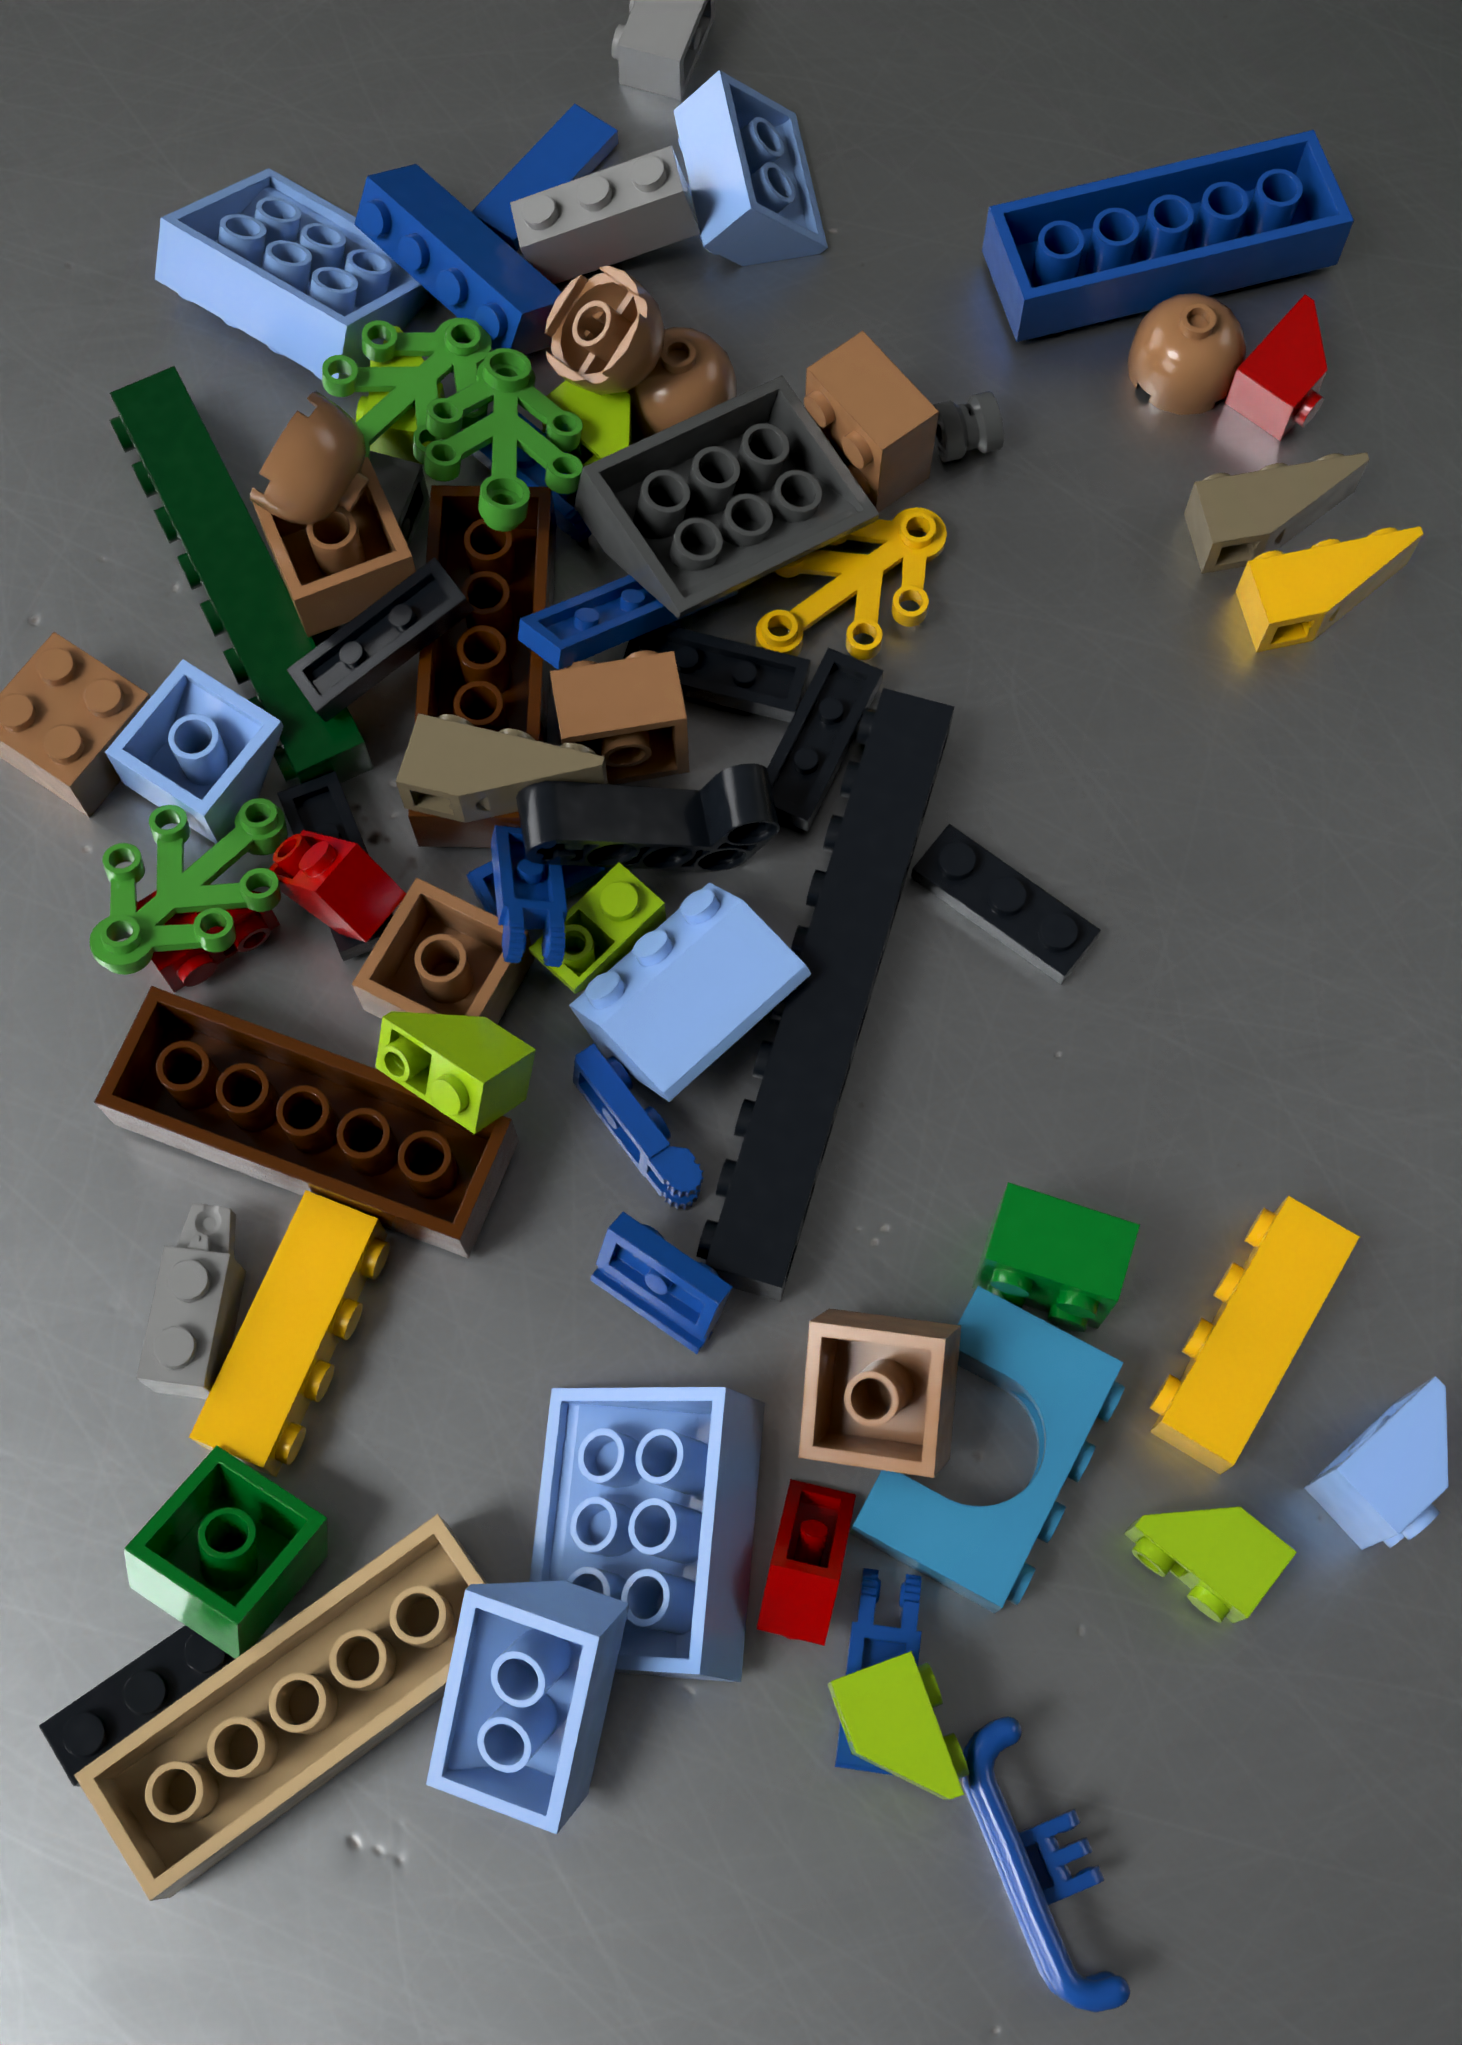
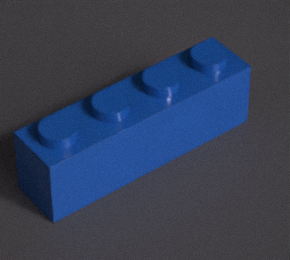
M417 164L367 176L354 223L358 229L457 318H468L476 321L490 335L492 341L491 348L493 350L510 348L527 355L551 347L552 338L545 334L546 321L555 300L562 291Z

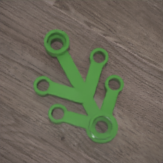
M468 318L449 319L443 322L435 332L397 333L394 326L386 321H371L362 329V351L368 359L375 362H386L394 356H423L428 358L420 366L358 367L350 357L334 355L327 358L322 365V384L329 394L336 397H347L354 392H390L356 422L364 436L365 458L368 457L369 460L370 445L415 405L417 429L413 435V454L417 461L424 464L426 447L422 443L446 440L431 435L426 429L427 406L432 400L438 398L437 384L449 373L454 374L456 393L475 383L478 366L484 361L485 356L491 352V337L476 321ZM380 338L388 342L385 344H375L372 340ZM344 373L349 377L346 379H336L332 375ZM488 404L478 408L476 412L463 416L462 429L487 416Z
M499 348L489 352L485 356L484 361L478 366L476 382L448 398L432 400L427 406L426 429L437 438L446 439L433 441L425 449L424 471L430 478L436 481L446 482L457 478L460 474L461 460L492 443L491 476L487 477L481 484L478 510L487 526L501 532L515 529L525 520L528 511L529 488L524 481L516 477L517 446L546 469L545 483L549 489L556 493L570 494L577 491L583 467L579 458L572 454L564 453L575 450L580 445L583 429L582 420L576 414L562 410L535 388L536 376L531 368L530 360L523 353L510 348ZM493 401V413L462 430L463 416ZM518 405L547 426L545 437L518 416Z
M254 798L245 802L235 816V828L185 871L184 843L188 840L191 833L186 812L176 805H164L155 809L149 817V826L153 839L157 843V894L137 911L136 883L145 874V866L139 849L129 843H119L105 851L102 862L107 878L111 882L110 916L100 921L90 935V949L95 960L113 973L127 975L145 968L151 961L154 952L203 948L208 952H222L230 948L236 940V931L232 916L226 910L249 908L252 911L265 912L275 908L281 900L278 877L269 869L256 868L245 873L240 883L210 884L247 852L253 855L275 853L277 848L288 838V830L282 809L264 798ZM167 824H178L172 829H161ZM132 862L128 867L115 868L120 863ZM258 887L270 888L264 893H252ZM201 912L195 918L194 924L164 925L175 914ZM212 927H224L219 933H206ZM128 938L124 941L117 942L118 940Z

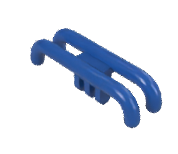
M1005 1716L995 1719L974 1732L965 1746L963 1754L968 1766L969 1775L963 1777L962 1781L1037 1970L1049 1990L1075 2008L1095 2013L1118 2008L1125 2004L1130 1997V1987L1123 1977L1109 1971H1102L1090 1976L1080 1975L1072 1964L1049 1908L1050 1904L1105 1880L1099 1865L1086 1867L1075 1875H1072L1067 1863L1093 1852L1087 1837L1062 1847L1059 1846L1055 1835L1068 1832L1081 1823L1075 1809L1069 1810L1018 1832L997 1781L994 1767L1000 1752L1020 1740L1022 1728L1018 1720L1013 1717Z

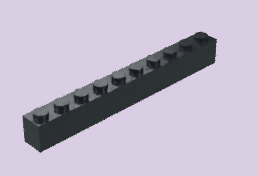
M883 688L877 709L866 707L864 710L856 742L864 744L865 748L860 763L849 760L840 791V796L849 798L843 817L834 814L831 817L823 846L824 851L832 852L826 872L815 870L807 895L806 905L815 908L809 928L798 925L791 946V950L806 964L811 975L772 1009L771 1019L778 1020L780 1023L774 1043L762 1040L757 1054L753 1077L762 1079L756 1101L744 1099L739 1112L734 1136L744 1138L738 1159L734 1161L726 1158L721 1170L716 1196L725 1198L720 1218L718 1222L707 1219L698 1245L696 1257L705 1259V1264L710 1266L722 1280L735 1289L779 1302L782 1300L948 740L954 706Z

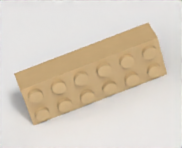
M438 1514L74 1774L149 1901L174 1896L444 1697L465 1589L471 1584L488 1583L450 1526Z

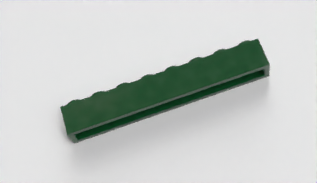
M175 366L110 392L119 416L109 420L124 452L136 449L141 461L131 466L146 497L158 494L163 504V507L153 511L169 544L180 539L186 553L176 558L191 589L194 590L203 586L209 600L199 605L214 636L217 637L226 633L233 646L223 651V654L238 685L250 681L256 696L247 700L276 717L283 724V730L279 738L281 745L276 746L273 756L286 783L297 778L299 783L302 784L335 771L341 784L374 769L366 744L348 708L346 707L328 722H325L315 712L286 670L312 651L316 645L312 637H307L288 589Z

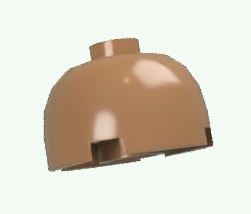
M611 266L598 267L604 273L596 274L590 279H587L582 274L573 279L555 300L545 328V334L552 338V355L546 351L547 360L557 374L571 384L599 395L626 392L642 383L655 368L663 351L665 328L659 304L639 281L627 272Z
M1198 293L1178 294L1155 305L1141 320L1136 329L1127 359L1130 380L1135 388H1137L1139 383L1141 388L1150 395L1149 403L1160 410L1178 415L1203 414L1212 410L1215 402L1224 399L1228 395L1236 369L1244 362L1246 357L1244 331L1231 309L1215 298Z
M671 327L665 329L663 351L655 368L642 383L626 391L631 397L632 421L636 424L637 432L645 439L736 397L737 380L727 352L709 335L693 328Z
M317 391L312 392L307 397V400L316 407L309 417L298 410L296 411L264 462L259 474L270 480L265 493L253 487L250 492V500L272 515L290 523L309 525L324 521L339 506L350 512L360 499L370 480L360 473L366 456L365 441L361 430L355 420L340 406Z

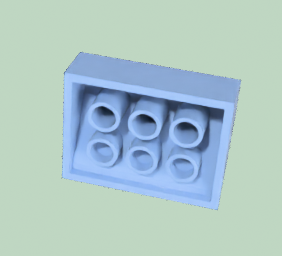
M270 168L160 218L155 280L177 292L183 299L194 302L220 317L227 325L240 329L266 344L273 352L284 355L310 370L321 380L324 361L334 355L348 356L355 361L358 367H370V359L362 351L363 327L371 321L382 320L403 330L432 297L429 291L354 225L356 217ZM380 338L372 340L375 344H383L384 339ZM344 373L332 375L336 379H346L349 377Z
M727 1387L551 1389L529 1582L567 1581L630 1603L616 1664V1673L741 1682L764 1402Z

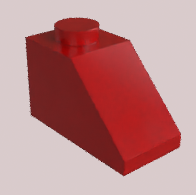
M1304 294L1236 369L1225 404L1279 441L1287 435L1296 423L1301 427H1305L1318 412L1324 401V397L1319 394V390L1328 368L1315 301Z
M790 1479L766 1581L757 1630L782 1635L788 1639L802 1640L825 1646L840 1582L856 1494Z

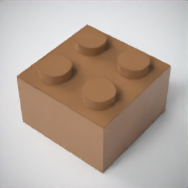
M861 331L806 368L805 408L878 512H881L929 479L939 411L864 331Z
M368 457L364 459L360 473L370 480L360 499L350 512L339 506L326 520L307 525L290 523L272 515L252 502L307 637L350 622L416 572L412 554Z
M53 632L0 692V758L90 818L121 781L105 751L150 699V695L56 632Z
M650 650L638 651L621 660L603 663L577 661L564 669L550 671L561 743L581 744L592 749L597 755L604 756L608 784L617 785L690 772L687 715L674 651L664 653Z
M416 877L354 979L352 986L363 1010L381 1019L389 1012L396 1011L487 1017L498 1024L533 964L535 957L529 951V947L532 944L529 932L525 930L526 949L521 962H505L502 952L503 925H498L497 916Z
M830 1308L809 1321L798 1458L934 1478L950 1460L961 1325Z

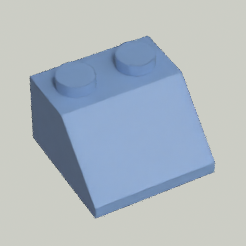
M182 659L105 753L124 785L158 807L164 805L181 807L186 812L190 828L216 844L235 828V816L245 802L259 797L283 730V724L276 717Z
M1435 1376L1398 1399L1304 1487L1361 1550L1382 1541L1391 1548L1404 1537L1411 1540L1439 1515L1440 1511L1432 1502L1449 1487L1446 1386Z

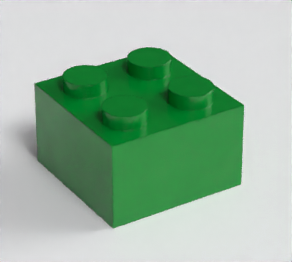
M1008 1182L994 1214L972 1288L976 1289L977 1286H980L1021 1309L1025 1305L1049 1313L1047 1320L1050 1323L1067 1330L1085 1332L1087 1326L1098 1329L1119 1300L1140 1224Z
M216 1445L124 1548L129 1587L236 1659L256 1644L328 1556V1518Z

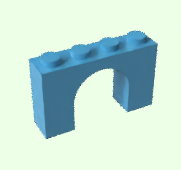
M977 1286L957 1324L961 1325L958 1366L1003 1389L1013 1396L1027 1412L1034 1426L1038 1444L1037 1463L1030 1482L1022 1492L1005 1502L990 1506H970L954 1502L902 1473L881 1470L849 1534L995 1614L1003 1608L1006 1600L1018 1605L1036 1570L1035 1567L1025 1561L1036 1539L1038 1538L1048 1543L1059 1525L1066 1506L1057 1502L1056 1499L1066 1478L1068 1477L1078 1483L1091 1460L1096 1446L1087 1442L1086 1438L1096 1418L1108 1422L1116 1409L1125 1386L1116 1382L1115 1379L1124 1362Z

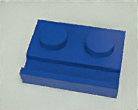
M622 1212L607 1229L596 1261L598 1268L590 1278L593 1283L695 1354H698L713 1334L711 1330L718 1322L733 1286L722 1280L710 1266L693 1260L668 1243L656 1229L639 1223L625 1212Z

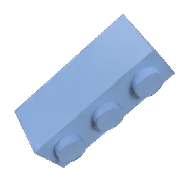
M718 70L674 110L679 134L678 143L685 161L689 180L688 188L693 198L701 233L699 238L703 247L712 254L720 255L741 266L821 254L828 246L796 113Z
M709 882L701 890L687 896L680 908L658 928L638 939L633 949L610 970L595 977L587 985L585 991L569 1006L606 1059L611 1056L615 1057L629 1075L670 1102L807 979L811 972L806 964L744 900Z
M567 1581L471 1584L464 1592L426 1785L558 1834L589 1793L630 1603Z

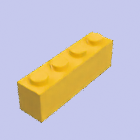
M305 1190L189 1435L190 1439L211 1451L217 1445L249 1467L277 1477L283 1463L286 1465L292 1464L305 1438L306 1428L301 1426L307 1409L311 1401H321L331 1383L334 1365L329 1363L335 1348L340 1338L348 1340L359 1322L362 1303L357 1302L363 1287L368 1278L375 1280L379 1276L386 1263L390 1243L385 1241L388 1234L378 1218Z
M1290 1196L1280 1204L1274 1213L1264 1207L1244 1239L1245 1242L1254 1247L1244 1266L1241 1267L1232 1262L1213 1294L1214 1297L1223 1302L1213 1321L1209 1322L1201 1317L1181 1351L1191 1357L1182 1376L1178 1379L1169 1374L1154 1397L1149 1409L1158 1413L1159 1416L1150 1433L1220 1475L1233 1467L1360 1236Z

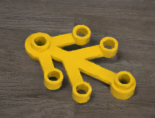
M919 507L908 508L899 512L892 520L878 519L829 544L839 545L846 540L882 544L868 555L816 550L776 570L775 572L782 577H795L801 573L836 578L790 611L773 610L762 616L756 626V647L798 656L803 647V632L857 594L854 621L847 628L846 649L852 657L859 660H869L875 657L881 649L883 636L882 629L878 624L882 577L902 562V583L893 596L892 616L902 626L913 627L921 624L926 618L929 604L928 595L923 590L926 564L939 556L946 543L947 531L943 520L931 510ZM919 530L925 532L926 535L914 537L908 531ZM904 601H914L920 608L915 611H907L900 604ZM775 627H783L789 629L790 632L784 636H776L769 630ZM864 633L872 636L874 641L863 645L857 643L854 637Z

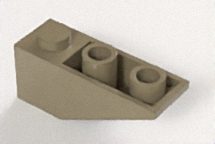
M1333 453L1312 462L1289 466L1284 463H1275L1265 466L1259 471L1237 475L1216 473L1204 478L1202 481L1194 482L1184 516L1201 574L1244 567L1248 561L1253 560L1258 555L1278 550L1355 492L1370 460L1368 453L1347 456Z
M418 713L396 779V785L405 809L467 823L518 812L516 801L518 792L534 783L568 781L608 784L605 757L597 755L592 749L584 745L564 743L561 746L535 741L532 736L517 729L505 728L497 732L475 727L468 720L452 714H442L436 718Z

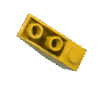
M1421 526L1397 530L1393 527L1382 528L1369 534L1367 537L1344 542L1338 539H1328L1313 545L1309 549L1285 554L1279 550L1268 551L1248 561L1237 586L1236 594L1256 653L1314 641L1408 564L1423 536Z

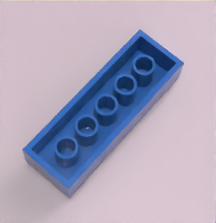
M1314 130L989 206L982 253L1015 340L1020 342L1148 311L1162 301L1178 294L1198 293L1210 296L1337 265L1354 219Z

